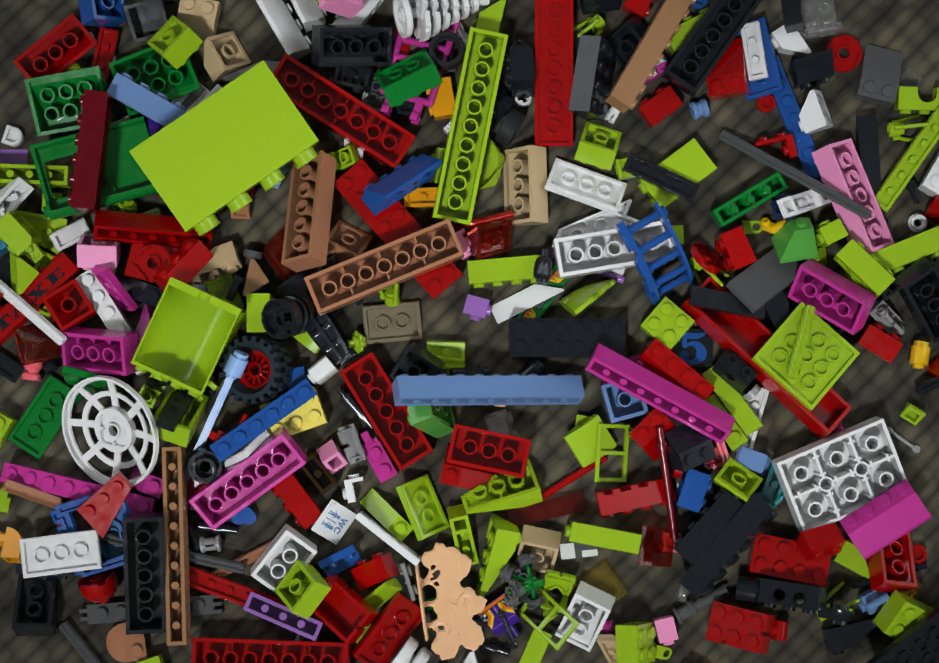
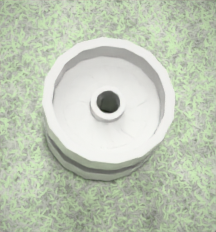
M410 636L390 663H427L433 652L426 647H422L415 655L414 652L419 645V641Z

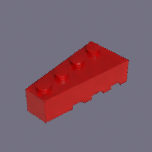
M662 478L594 492L598 515L604 518L614 517L615 513L619 512L623 514L633 513L634 509L641 508V510L652 509V505L659 503L660 506H666ZM671 480L673 500H676V498H675V493H674V489H673V484H672V480Z

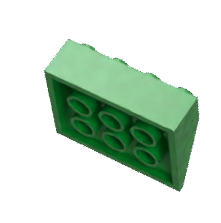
M149 47L109 63L113 77L117 73L122 75L124 72L133 77L132 81L138 85L142 82L151 87L149 91L157 94V92L164 94L168 97L167 101L169 102L201 89L190 57L177 70L154 49ZM125 105L129 117L139 114V112Z
M100 66L24 80L37 136L80 129V126H77L78 114L82 113L80 96L84 95V89L102 92L108 90ZM112 104L110 123L117 121L114 104Z

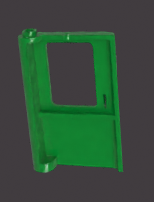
M143 116L110 125L104 171L106 185L102 187L100 208L158 193L129 152L149 138ZM76 134L30 145L45 198L46 206L43 207L45 217H49L51 221L83 213L77 212L70 207L71 204H68V196L60 199L53 197L45 170L46 162L77 153L78 145H75Z

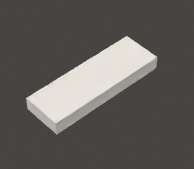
M760 22L746 23L741 30L748 79L751 82L769 78Z

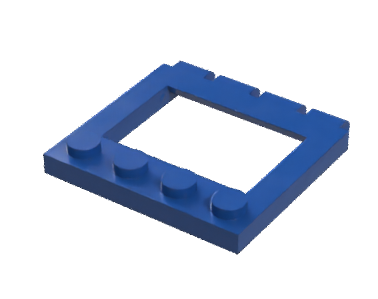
M94 493L54 506L55 509L51 510L50 514L54 524L61 523L60 526L56 527L58 534L79 532L71 511L79 508ZM127 500L121 506L114 520L122 541L123 513H131ZM124 554L102 560L103 568L78 571L74 572L75 576L81 574L82 578L123 566Z

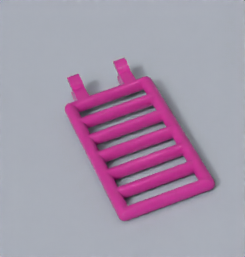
M461 18L459 22H457L456 24H452L451 28H448L443 32H453L457 34ZM398 32L392 50L391 65L395 64L397 60L401 61L409 57V55L400 53L403 43L429 50L430 42H419V39L413 37L403 39ZM446 41L445 46L437 45L436 52L442 53L440 60L448 61L454 42ZM437 68L442 79L445 70ZM440 84L430 90L428 99L418 96L406 100L415 103L409 118L412 124L419 125L424 106L432 107L434 105ZM380 87L379 92L384 95V93H383V91H382V89H381V87ZM385 98L381 112L383 116L390 117L392 108Z

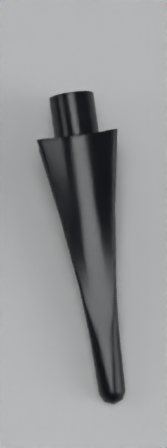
M343 387L337 391L341 396L339 402L358 416L371 430H374L352 392L349 391L347 393Z

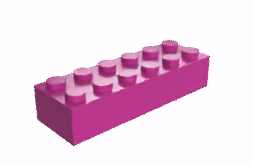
M282 427L269 436L247 458L221 471L219 477L212 482L204 483L190 494L189 503L209 527L214 530L304 466L307 461V455L287 430Z

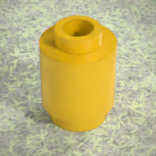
M914 341L913 345H911L909 364L913 365L912 368L924 369V366L929 365L931 349L929 342Z

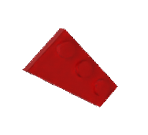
M118 472L76 510L104 538L133 485L121 472Z

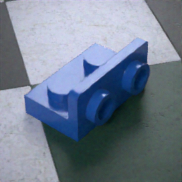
M352 544L318 561L321 569L323 568L326 576L340 573L356 565L362 559L355 544Z

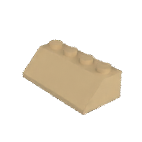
M527 145L503 150V155L505 156L503 166L504 212L513 210L514 214L513 218L505 219V226L548 223V193L544 189L547 182L546 147Z

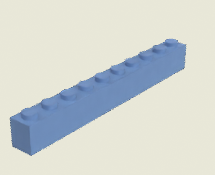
M124 72L122 75L119 73L115 75L106 91L112 98L164 127L186 113L184 110L185 106L176 101L174 104L167 101V96L160 92L154 94L149 91L151 87L142 82L138 85L132 81L133 77ZM286 166L280 169L284 176L289 170ZM281 182L278 183V184H277L276 186H274L273 188H275L276 190H278V188H279Z
M401 374L392 383L395 406L578 405L585 397L581 375L573 374L556 376V374H548L546 376H538V374H530L528 376H520V374H512L510 376H502L501 374H494L492 376H484L483 374H475L473 376H465V374H457L455 376H447L446 374L409 376L408 374Z

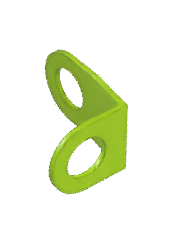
M742 220L741 226L744 233H760L762 231L761 228L758 231L753 229V225L755 223L760 225V221Z
M654 642L657 651L655 658L669 659L672 655V649L657 645ZM668 650L669 655L667 657H664V652Z

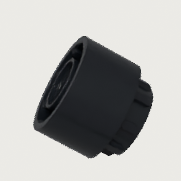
M201 446L191 453L188 471L195 481L210 483L221 474L222 462L218 460L209 446ZM203 461H207L210 463L211 466L208 468H204L200 465V463Z

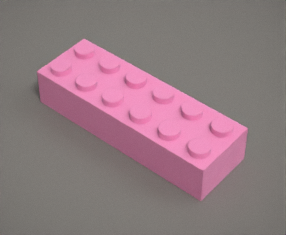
M849 138L832 143L812 152L814 163L818 168L824 185L872 211L870 217L864 219L831 201L837 218H840L848 233V236H846L847 241L849 242L851 239L855 242L859 241L863 244L864 250L868 254L895 244L852 139Z

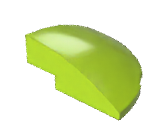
M611 279L588 284L569 293L558 302L568 313L570 312L575 317L616 284L617 281Z

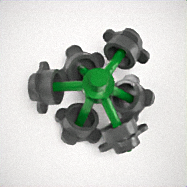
M529 553L520 555L518 562L515 563L516 566H520V569L512 568L508 564L506 568L502 567L501 571H499V578L502 579L501 583H509L505 587L504 602L514 610H517V605L521 603V596H523L522 600L527 603V608L530 610L545 604V599L541 598V593L536 590L537 587L545 586V580L537 579L531 573V568L535 566L534 559L537 558L536 555H530ZM521 570H526L527 574L522 573Z

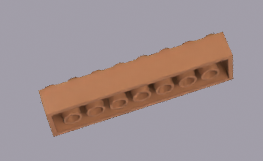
M446 219L304 277L316 309L319 315L322 316L393 287L396 283L400 284L464 257V253L450 219Z

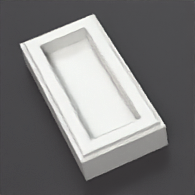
M81 217L48 235L56 251L60 252L77 243L82 234L92 233L84 217Z

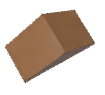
M252 258L250 259L243 291L244 299H246V293H257L270 285L269 280L255 259Z

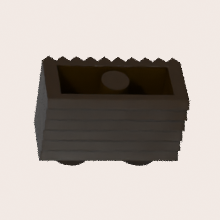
M315 452L307 457L306 464L302 466V470H304V473H307L309 479H312L314 485H317L319 491H322L321 494L327 493L339 483Z

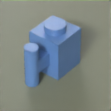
M869 589L857 596L860 599L857 605L862 613L865 612L868 615H872L881 610L889 599V595Z

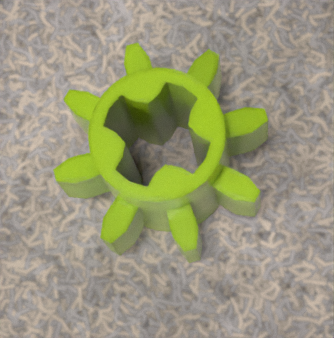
M128 200L113 204V211L136 213L137 205L134 200Z

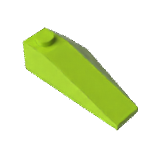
M527 459L524 478L495 474L485 484H480L461 496L466 514L523 508L543 502L541 489L529 459Z
M491 514L485 538H488L487 549H483L482 561L484 567L481 566L479 569L475 589L476 595L482 597L486 595L499 576V571H501L502 567H505L515 552L522 536L517 525L495 514Z

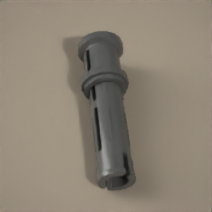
M722 584L704 597L701 596L693 601L688 600L685 605L677 609H671L672 613L680 625L685 619L697 616L698 611L713 604V601H718L728 596L729 592L725 585Z

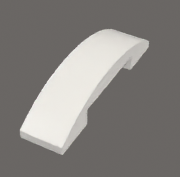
M808 190L779 199L776 202L783 218L786 219L831 203V200L813 190Z

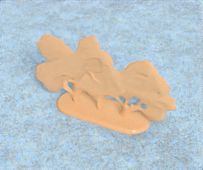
M436 542L432 550L424 552L421 556V562L429 569L426 578H421L418 565L415 566L425 640L427 642L429 639L428 628L435 630L436 638L431 644V650L435 654L440 655L441 660L455 658L460 645H463L466 649L476 651L479 645L484 643L485 638L482 628L472 620V617L482 613L487 599L480 595L477 596L471 587L463 588L460 584L470 571L472 559L465 554H461L460 550L454 546L446 547L443 543ZM435 565L436 567L431 570V566ZM439 570L440 575L438 578L431 580V578H434L432 574ZM437 581L439 585L436 586L433 583ZM430 584L436 589L437 597L434 601L424 602L422 588ZM432 606L437 614V619L431 623H427L425 607ZM438 626H444V629L440 630Z

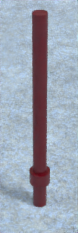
M662 425L655 427L657 435L656 450L659 451L670 537L671 539H678L667 457L668 443L665 440L664 428Z

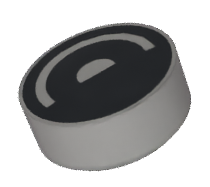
M753 383L743 392L742 397L746 401H750L760 392L761 387L757 383Z

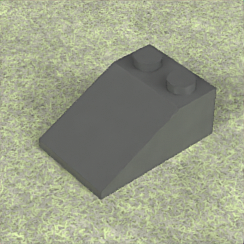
M865 44L852 99L890 108L895 103L903 53Z

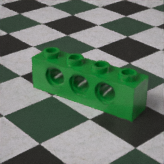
M778 171L709 213L717 227L722 228L786 190L788 186Z

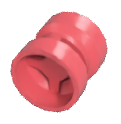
M24 360L25 372L22 373L21 379L41 381V374L39 372L43 368V362Z

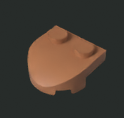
M126 622L115 625L109 631L106 638V646L109 654L119 662H132L148 658L145 634L126 635Z

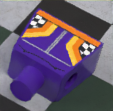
M504 591L488 602L482 613L476 615L497 636L503 632L508 636L501 618L497 615L499 611H504L507 624L513 638L520 634L514 626L519 621V617L512 607H508L504 602V595L506 594Z

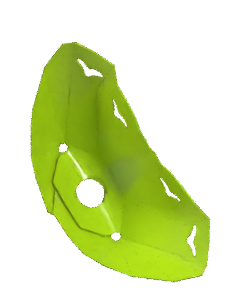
M489 136L478 190L494 187L498 183L505 163V156Z

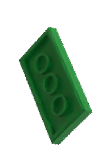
M50 374L7 439L41 460L62 428V409L64 401L72 388ZM80 393L74 401L72 412L83 397Z

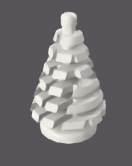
M393 0L392 5L395 24L400 36L403 39L409 38L414 30L416 39H419V42H424L430 37L439 34L440 29L443 32L450 25L456 24L460 18L462 20L468 18L470 12L472 14L477 12L480 5H488L490 0Z

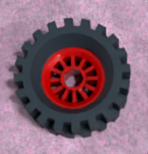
M243 336L242 338L235 339L233 341L235 344H229L226 347L229 352H223L221 357L225 358L224 362H219V367H223V369L230 354L235 349L249 355V362L241 378L233 381L228 392L229 396H234V400L242 401L244 404H260L271 402L273 399L281 396L280 392H286L288 387L285 386V383H291L292 378L288 377V373L293 372V367H288V363L292 362L291 357H285L288 351L286 348H279L282 345L279 341H273L274 338L265 336ZM257 366H259L260 369L259 373H257L256 371ZM224 371L219 372V378H224L225 380L227 377L225 376L226 373Z

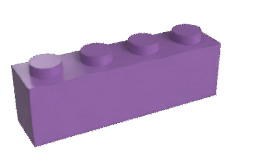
M250 592L243 610L313 641H316L323 622L311 617L306 619L296 615L288 607L254 592Z

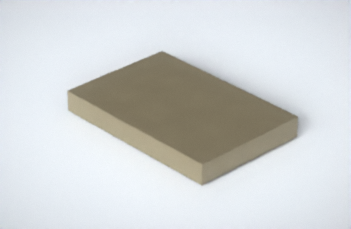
M419 301L399 303L395 307H389L386 304L362 306L366 345L423 340Z

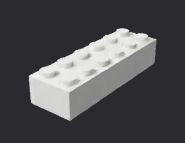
M661 221L652 222L634 232L632 237L637 245H643L666 230ZM616 229L553 239L559 279L636 267L633 251L628 252ZM670 238L646 251L645 255H643L645 262L651 263L674 250Z

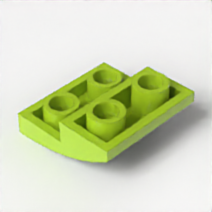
M598 414L591 416L581 426L576 425L563 436L583 468L596 461L598 423L604 424ZM602 428L601 450L611 451L617 444L607 428Z

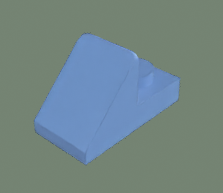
M740 446L735 461L753 473L765 477L771 459L766 454Z

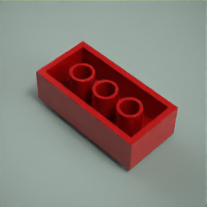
M454 424L447 462L524 478L531 440Z
M760 534L758 537L756 536L751 539L753 543L749 548L745 570L826 587L831 554L824 556L820 560L806 561L796 540Z

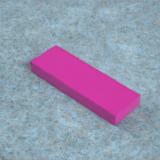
M94 266L91 270L119 308L126 311H135L138 305L109 267Z

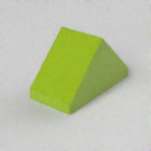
M9 252L11 288L20 295L39 275V272L21 257Z

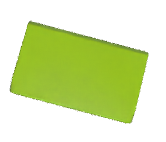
M392 577L366 596L364 600L372 607L379 608L403 588L396 577Z

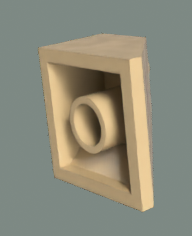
M234 31L204 39V67L213 82L222 80L224 76L241 70L252 63Z

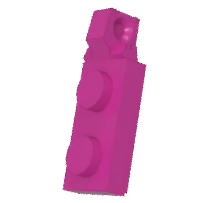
M368 431L361 433L360 435L365 442L361 446L364 448L365 456L379 481L383 483L396 476L398 473L377 437L372 439Z

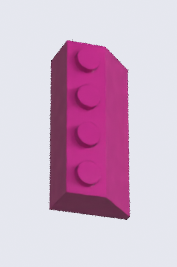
M904 479L839 522L863 558L867 559L926 522L932 516L908 481Z

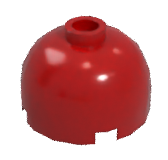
M113 569L90 577L80 578L77 582L82 596L90 602H99V604L109 602L118 589V579Z

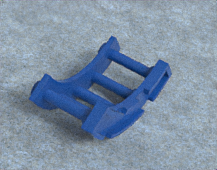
M658 202L654 203V213L633 225L626 226L623 221L616 225V230L628 252L633 251L636 261H634V264L640 276H643L645 279L643 281L644 292L654 308L661 302L660 298H662L663 294L686 281L691 287L694 285V279L696 278L690 268L683 248L666 217L668 212ZM660 219L666 231L643 245H637L632 237L634 232ZM670 238L674 250L651 263H646L643 257L645 252ZM678 257L680 263L678 267L657 279L652 277L653 270ZM681 273L683 274V275L677 277L676 279L670 281L669 283L663 285L662 287H660V285H662L663 283H665V282L669 281L670 279L676 277L677 275H679V274H681Z

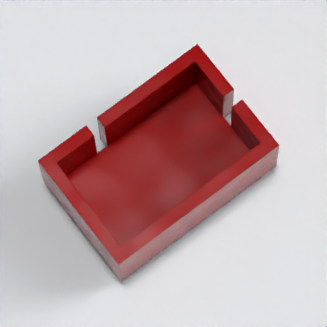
M328 575L325 581L331 587V590L313 613L346 644L356 643L366 630L364 627L369 626L379 612L356 591L347 589L349 585L338 575Z
M713 601L705 639L759 654H767L771 636H764L762 632L772 633L776 615L721 601Z

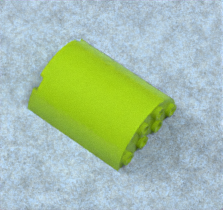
M170 277L131 364L136 365V370L145 374L149 371L153 373V378L162 382L171 381L170 386L179 390L187 389L189 390V395L199 398V396L203 395L242 309Z

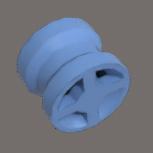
M705 98L700 99L698 102H689L690 112L694 120H698L701 116H710Z

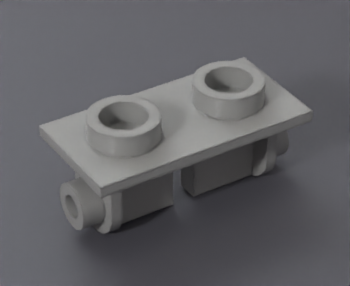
M882 299L869 314L880 326L884 327V330L889 335L891 332L896 335H903L905 330L902 324L904 322Z
M354 423L338 428L339 432L337 435L341 446L348 444V447L343 449L347 462L352 465L366 460L365 451L361 446L359 433Z

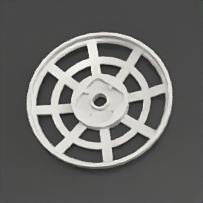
M92 376L77 383L68 393L62 409L64 439L77 465L89 477L102 485H105L120 472V468H130L137 464L141 475L129 480L133 486L143 481L152 472L159 454V435L157 426H155V419L144 399L127 383L111 376ZM106 380L109 390L92 395L84 387L94 381ZM115 384L129 392L135 398L136 403L127 396L117 392ZM79 393L88 400L83 409L82 419L72 418L73 404ZM111 396L112 406L105 408L98 399ZM118 398L125 401L132 408L128 412L120 408ZM92 406L99 411L95 420L89 419ZM141 408L149 421L152 434L148 433L146 421L140 411ZM136 414L141 421L143 431L136 429L133 421ZM72 426H81L83 428L85 439L91 448L84 455L76 443ZM113 426L117 428L118 433L113 429ZM89 427L95 430L99 440L96 444L91 436ZM136 437L144 439L140 453L134 446ZM151 442L153 443V455L148 469H146L142 459L146 454L148 443ZM106 448L114 452V460L102 453L101 449ZM128 449L134 459L128 462H121L122 452ZM96 455L104 463L113 467L112 477L110 478L100 473L88 461Z

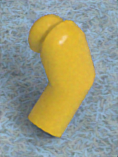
M764 217L760 220V228L763 231L776 234L787 221L782 219L774 223L767 217Z

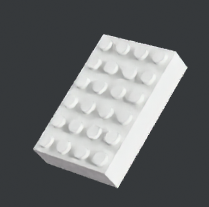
M877 416L771 460L792 517L800 533L801 531L837 522L904 479L907 480L884 418Z

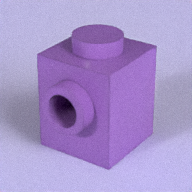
M468 294L463 314L470 316V320L480 322L481 319L485 320L486 316H490L493 305H489L490 300Z

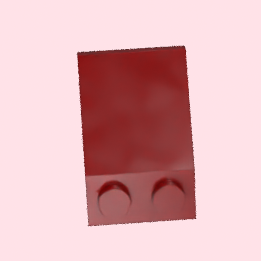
M737 38L732 42L706 79L708 95L713 101L750 94L742 38Z

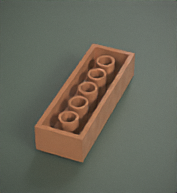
M322 150L316 152L318 156L299 170L292 162L281 264L295 272L324 266L327 261L337 160Z

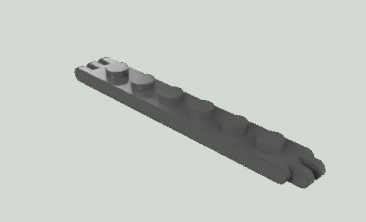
M211 594L190 596V616L223 613V609H215V606H221L223 603L222 601L215 602L214 598L218 599L219 597ZM125 601L88 604L85 609H79V613H87V616L79 617V621H87L88 624L126 621Z

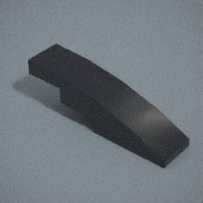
M856 115V151L872 190L876 194L881 187L876 115Z

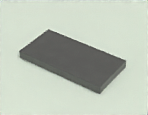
M772 249L729 281L726 287L754 313L793 283L800 265L796 261L780 264L775 250Z

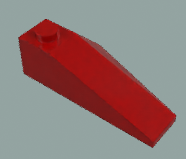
M447 445L439 483L472 490L476 486L483 485L491 480L493 475H499L500 473L448 463L447 457L450 445Z

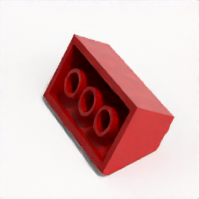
M72 12L14 58L13 62L27 79L62 73L98 43Z
M657 338L653 339L634 361L635 363L637 360H640L643 363L642 367L704 401L715 389L712 384Z

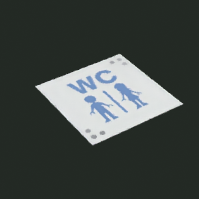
M331 499L311 530L337 545L357 514Z

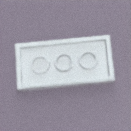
M556 158L544 189L617 215L627 183Z
M360 511L355 516L356 520L412 564L417 566L421 561L420 555L403 542L398 541L387 529L364 511Z
M95 529L19 539L23 579L103 568L100 538Z

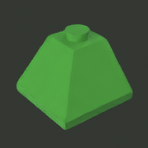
M809 217L790 219L771 237V242L780 264L818 258L814 228Z

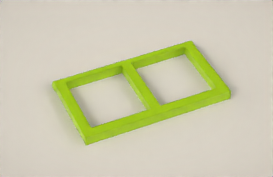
M598 423L594 482H626L629 424ZM602 428H625L623 451L601 450ZM600 455H623L621 478L599 477Z
M538 587L536 590L543 594L555 607L539 626L524 614L527 609L526 602L518 610V614L558 651L580 623L542 587ZM559 610L573 625L556 644L542 629Z

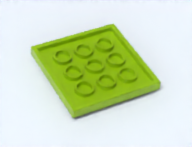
M800 302L753 356L752 360L811 411L860 352L817 314H814L797 378H787V368L803 310L806 306L803 302Z

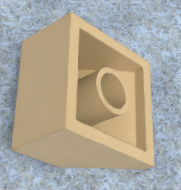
M180 0L177 19L187 25L204 41L206 37L216 35L222 6L219 1Z
M524 524L515 563L518 562L520 555L529 553L537 557L534 559L535 566L531 570L546 573L547 569L554 570L562 532Z

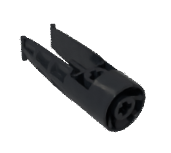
M301 271L283 282L276 289V292L280 297L296 294L305 297L309 301L314 311V321L307 333L335 367L339 364L342 366L357 354L352 347L347 348L346 341L348 338L334 315L330 313L322 316L319 315L304 279L308 275L305 271Z

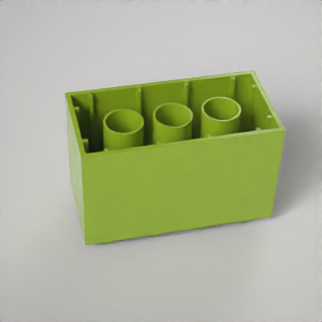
M262 60L129 152L185 232L195 229L198 235L202 236L220 224V221L215 216L220 210L228 206L230 211L235 214L251 203L253 200L247 192L255 186L261 184L265 192H267L285 179L280 169L293 162L299 170L315 159L318 154L313 147L317 145L319 140L267 64Z

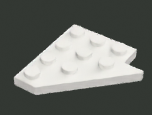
M629 199L620 204L617 215L600 211L560 228L555 239L616 229V225L622 221L626 226H631L640 220L627 216L632 202ZM626 268L612 270L611 272L623 276Z

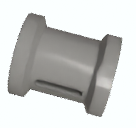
M217 534L215 537L204 538L201 536L199 538L201 554L213 550L221 552L220 534Z

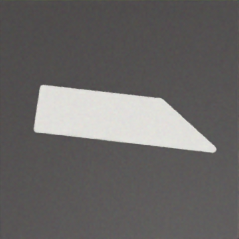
M534 284L494 304L491 311L496 322L499 324L563 292L564 289Z

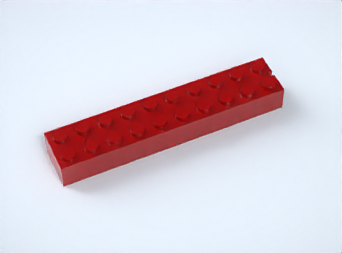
M708 276L699 285V287L728 292L712 276ZM689 297L679 307L695 320V323L725 351L729 348L732 349L759 373L755 379L819 439L828 436L851 410L852 407L830 388L813 410L809 411L752 360L753 356L773 334L758 319L689 306Z

